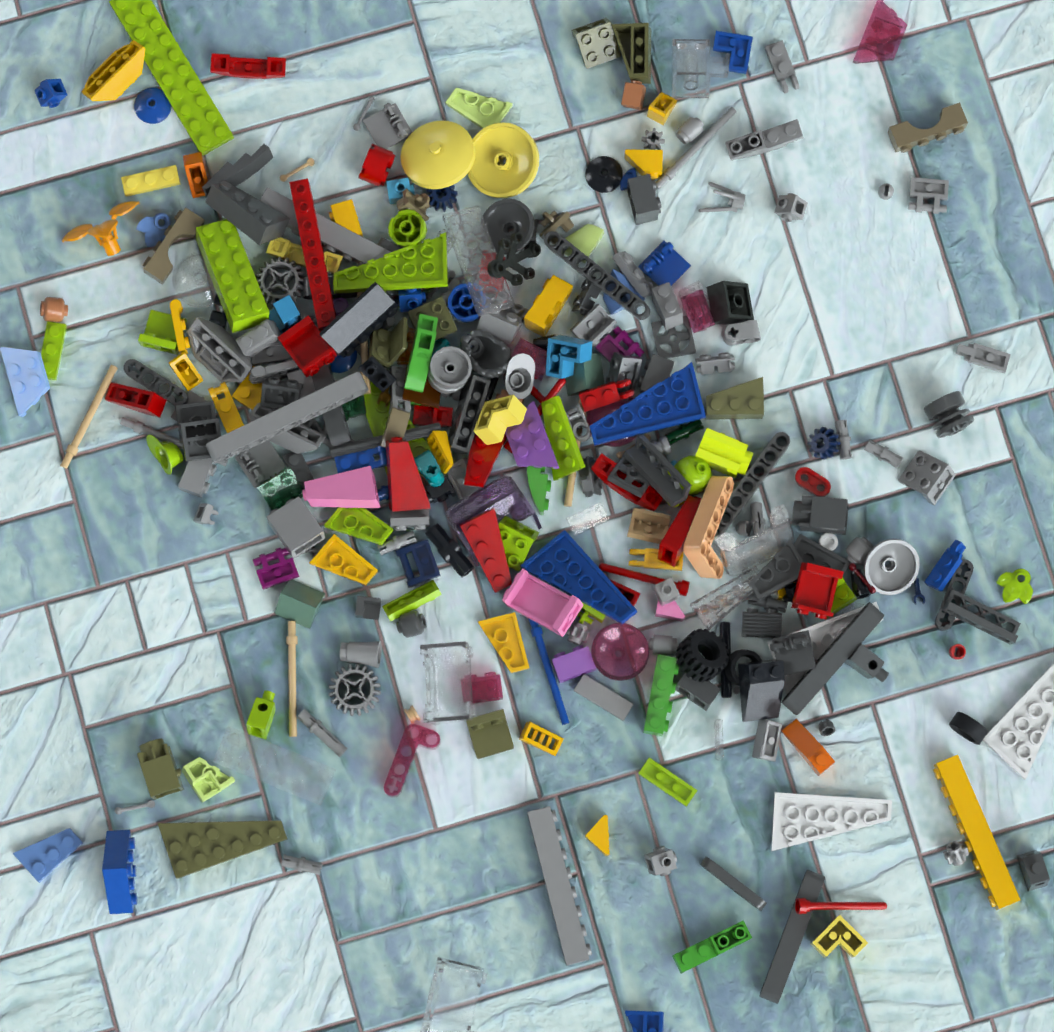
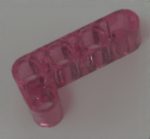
M410 724L406 727L384 784V791L387 796L395 798L401 794L419 746L429 750H435L440 746L441 739L437 732L417 724ZM417 729L419 731L418 737L410 738L408 736L409 731ZM431 735L437 737V742L434 745H429L426 742L427 738ZM404 747L412 749L410 756L405 757L401 754ZM403 765L405 772L402 775H397L395 773L396 766ZM393 776L396 779L402 780L401 782H399L398 780L396 782V787L398 788V790H394L393 793H390V789L388 788V786H393L395 781L394 779H391V777Z

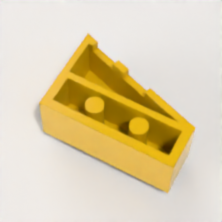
M555 275L551 279L547 278L542 287L543 291L540 295L536 296L533 306L527 311L523 319L527 329L542 337L546 336L573 291V285Z

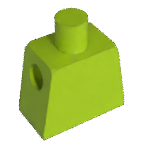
M265 690L262 698L256 697L246 723L249 735L267 739L276 710L275 703L273 702L275 693Z

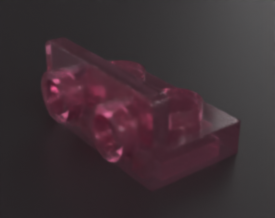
M702 289L681 297L683 308L686 311L693 333L704 331L715 325Z

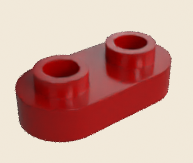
M802 467L796 472L795 481L800 487L817 497H825L829 494L831 485L826 478L808 467ZM806 475L808 477V480L803 481L801 479V476ZM819 485L823 486V487H824V490H823V491H819V490L817 489V486H819Z

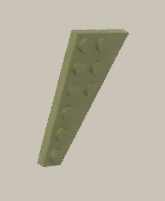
M281 820L158 823L176 879L288 840Z

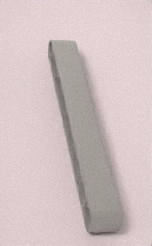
M353 373L206 444V448L213 463H220L365 394L369 389L361 373Z

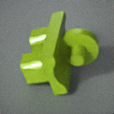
M583 603L581 608L585 613L579 611L577 615L581 618L578 622L580 624L587 622L591 625L594 620L588 617V615L600 623H603L605 620V614Z

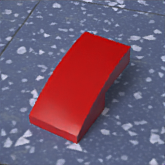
M414 405L412 423L417 426L440 423L441 427H451L453 408L439 406L438 409Z

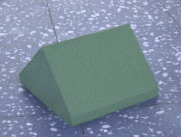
M592 353L591 360L583 363H574V375L565 378L568 396L579 395L580 392L604 385L601 354Z
M289 580L280 594L275 614L287 620L296 621L297 624L310 629L325 597V593L295 580Z

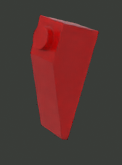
M112 382L104 399L131 410L159 418L167 401L155 392Z

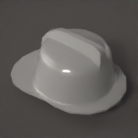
M521 353L513 356L508 362L504 376L506 391L517 399H524L529 396L533 388L535 363L528 354Z

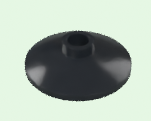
M601 156L593 159L588 164L585 177L588 185L593 190L600 193H608L620 185L623 171L621 165L615 159ZM606 170L608 173L606 175H602L601 171Z

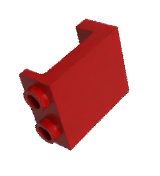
M309 315L277 337L306 378L315 375L325 364L332 363L337 356L335 350L319 335L320 331Z
M801 562L791 608L798 609L797 613L808 615L809 612L815 613L816 618L824 620L827 617H833L834 613H831L836 586L838 579H842L844 571Z

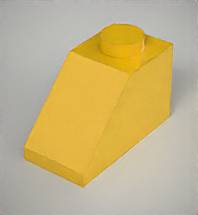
M625 149L624 159L642 176L650 174L651 179H658V177L662 176L663 150Z
M352 199L330 205L332 211L328 213L331 221L363 237Z

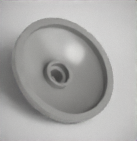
M893 538L881 541L870 550L865 559V579L880 594H899L908 589L917 578L920 567L918 554L904 540Z

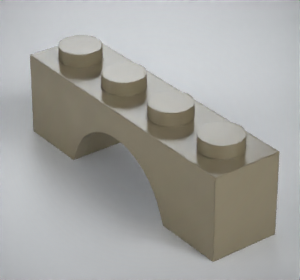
M959 102L942 108L940 121L932 128L919 129L905 121L890 126L888 135L895 153L899 151L904 153L911 150L914 146H925L931 140H942L948 134L954 133L956 135L962 133L968 122Z
M186 207L183 211L179 210L174 218L176 222L173 227L168 226L164 232L166 236L162 242L158 241L153 249L155 251L153 256H148L143 263L145 267L144 273L162 285L173 270V265L168 257L170 246L181 238L194 239L196 227L204 225L205 220Z

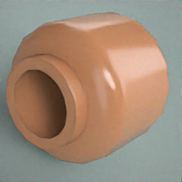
M46 297L44 301H41L40 316H43L45 321L61 322L64 316L68 315V305H65L64 299Z

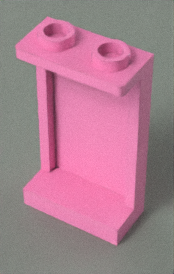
M522 569L515 575L513 584L505 591L502 599L507 607L562 637L583 607V603L579 598L574 595L569 596L530 575L525 569Z

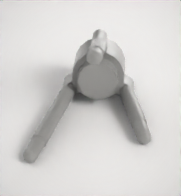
M709 182L710 186L716 188L713 190L714 193L729 197L728 205H731V207L699 209V212H737L738 208L743 209L746 195Z

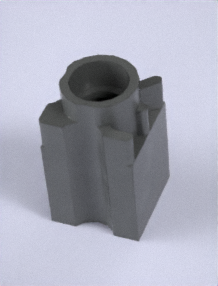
M802 496V501H794L792 524L799 525L801 531L846 535L848 499Z

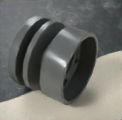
M960 391L947 394L924 407L929 420H939L933 425L934 430L940 429L936 433L938 438L952 436L964 430L974 421L971 415L965 417L970 413L969 409L959 410L965 404Z

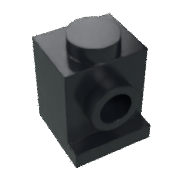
M446 475L444 476V482L440 486H426V494L430 504L437 501L442 503L449 498L448 495L451 494L452 497L456 495Z

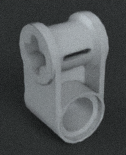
M748 320L728 325L723 334L724 342L727 345L733 346L761 340L757 320ZM732 332L735 338H732V335H729V333Z
M578 403L576 407L565 412L574 436L577 440L584 442L590 439L591 430ZM586 428L587 433L584 436L577 435L578 429Z

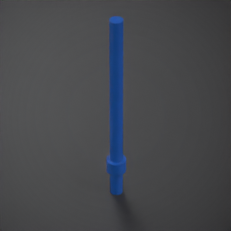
M529 619L532 628L530 632L532 638H535L562 725L568 724L570 722L542 638V628L539 627L538 623Z

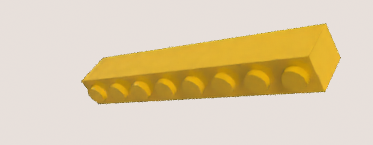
M955 755L934 765L935 769H933L934 775L937 780L940 779L943 785L941 787L942 794L945 798L948 797L951 804L949 805V810L952 816H956L958 820L956 825L959 833L965 836V847L974 857L972 860L973 866L976 871H980L982 876L980 882L983 888L989 892L988 900L991 907H995L998 910L1020 901L1021 899L959 756Z

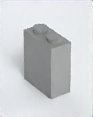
M300 497L288 500L283 507L272 510L267 516L270 527L293 559L326 539L323 529Z

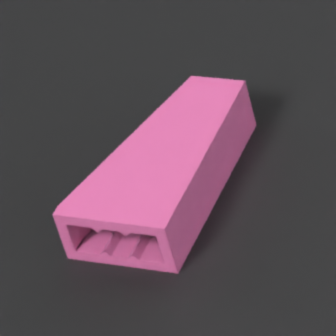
M371 466L304 482L303 498L305 501L308 500L311 507L380 508L375 474Z

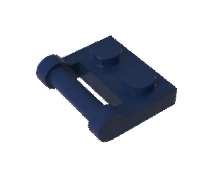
M428 539L395 551L397 557L400 558L408 581L406 583L408 588L441 576ZM411 552L420 574L416 578L407 558V554Z

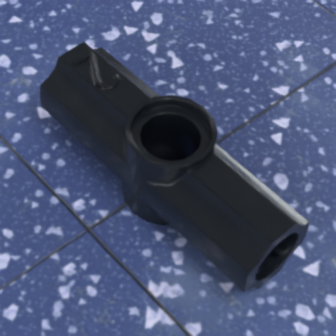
M438 523L425 533L436 546L441 557L451 564L461 578L468 575L474 569L473 564L462 553L461 547L453 538L447 535Z

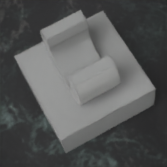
M200 503L193 521L199 524L214 525L215 522L210 520V515H218V512L213 510L214 506Z

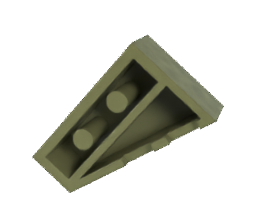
M763 377L706 396L705 420L763 419Z

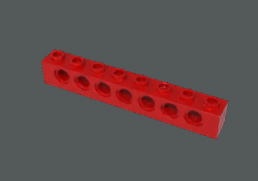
M307 178L289 183L317 325L321 332L336 318V312L311 186Z

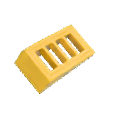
M432 431L427 438V443L442 473L446 474L454 464L446 431Z
M530 721L526 722L519 737V740L553 756H556L564 739ZM533 729L534 731L531 737L528 738L527 736L530 730ZM538 732H540L541 735L538 741H534ZM545 735L548 736L545 745H542ZM552 739H555L552 749L548 748Z

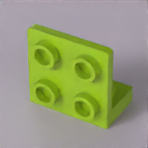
M151 310L144 334L140 333L138 341L140 345L178 355L179 351L172 315Z
M505 515L499 523V530L508 567L520 571V565L524 563L532 544L540 532Z

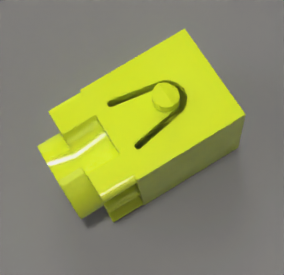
M706 428L695 457L707 462L711 469L736 478L737 473L745 476L754 453L747 450L748 444L726 436L724 433Z

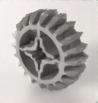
M278 257V262L271 258V264L265 261L264 265L266 268L259 267L261 273H256L255 276L259 279L257 282L266 304L272 300L271 305L274 307L273 303L288 295L296 303L295 296L301 298L302 294L299 291H302L304 288L302 283L304 282L303 277L305 274L300 272L301 266L295 267L296 262L293 260L289 263V258L287 257L284 259V262H282L281 257ZM285 269L289 272L278 273L276 270ZM270 274L273 280L269 287L265 288L266 278ZM295 276V285L293 289L290 290L288 287V283L291 281V278ZM276 277L278 280L284 282V286L280 283H277ZM277 291H282V292H284L285 294H284V295H274V294H272V292L275 293V292H277Z
M349 664L348 671L341 667L343 674L335 672L338 679L331 678L335 685H329V689L334 690V692L329 693V696L336 697L331 701L332 704L339 702L336 706L337 710L344 707L343 714H346L349 709L350 716L354 715V710H357L358 716H361V709L368 713V705L372 709L375 707L371 703L372 700L375 702L379 701L374 695L381 694V691L375 690V688H379L381 685L380 683H374L378 680L377 676L371 678L374 673L373 670L366 673L367 666H363L362 670H360V665L356 664L353 670L352 665ZM351 675L363 676L356 682H351L347 679ZM367 681H369L371 687L368 698L362 692V688ZM341 683L347 687V692L343 699L339 695ZM348 684L355 688L359 686L360 688H358V691L360 695L358 693L356 694L355 692L350 694L352 690L350 689V686ZM353 698L363 701V703L358 705L347 704Z

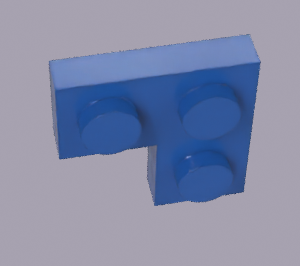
M716 31L713 51L731 54L728 71L747 74L753 37Z

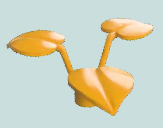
M129 201L114 206L109 211V215H112V220H107L95 226H92V224L77 226L64 236L62 242L79 240L89 234L96 238L100 246L104 247L107 256L119 253L121 248L117 242L116 226L118 221L116 218L128 213L140 202Z

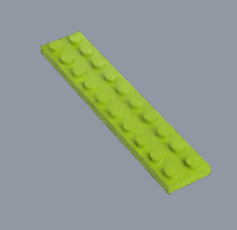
M151 0L109 1L131 40H135L145 48L144 62L196 148L202 153V156L234 139V135Z

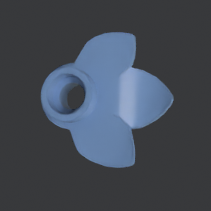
M158 213L154 217L143 218L138 223L136 229L145 233L146 246L153 247L158 241L164 240L166 237L164 232L171 225V220L167 214ZM159 219L164 220L163 226L158 224Z

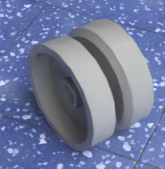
M452 346L441 348L431 358L427 375L429 383L438 392L445 394L456 393L464 387L470 377L472 370L471 360L460 348Z

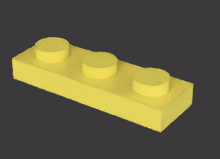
M176 165L121 177L126 197L181 185Z

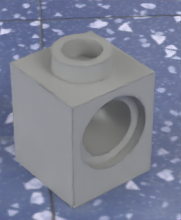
M672 577L654 585V592L661 606L679 599L680 593Z

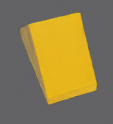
M661 92L649 105L647 117L664 126L678 100Z
M185 352L169 362L171 369L187 391L204 381Z
M603 815L585 835V838L605 856L610 854L608 815Z

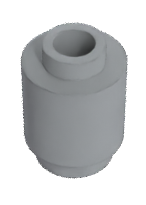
M690 117L678 128L676 136L686 145L703 132L702 126L704 125L699 118Z
M654 635V638H650L649 650H653L652 654H676L677 638L665 635Z

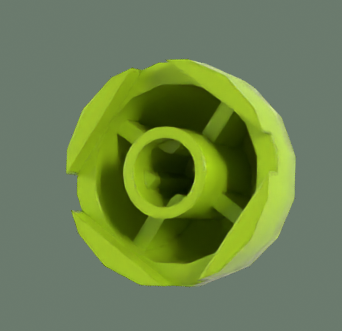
M409 209L401 210L389 222V236L400 247L415 246L422 243L425 239L427 225L423 217L416 211Z
M689 455L680 459L674 465L677 471L692 485L689 495H696L707 487L712 475L711 468L707 462L695 457V455Z

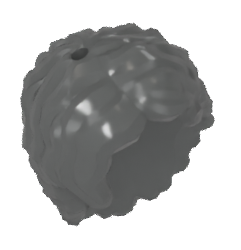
M481 330L470 331L469 334L463 335L460 339V349L468 355L471 360L472 370L477 374L488 378H498L499 375L506 373L508 362L512 356L511 349L505 343Z

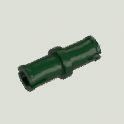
M701 420L692 421L686 425H680L678 429L665 434L671 446L684 438L688 439L689 435L704 429Z

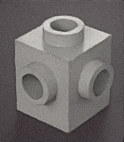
M793 193L779 195L774 213L786 222L803 220L808 202Z
M660 846L654 848V852L644 855L649 874L665 876L671 874V870L677 869V857L672 849Z

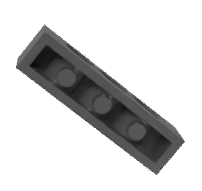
M470 375L464 385L448 435L451 451L459 454L469 453L475 435L473 430L483 408L490 380Z

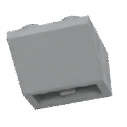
M493 295L482 311L476 330L487 332L498 340L511 345L520 330L528 309L520 304L512 303L504 297Z

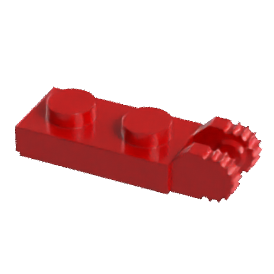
M630 379L618 382L613 381L580 392L579 397L584 412L634 396V390L619 393L617 389L630 385Z

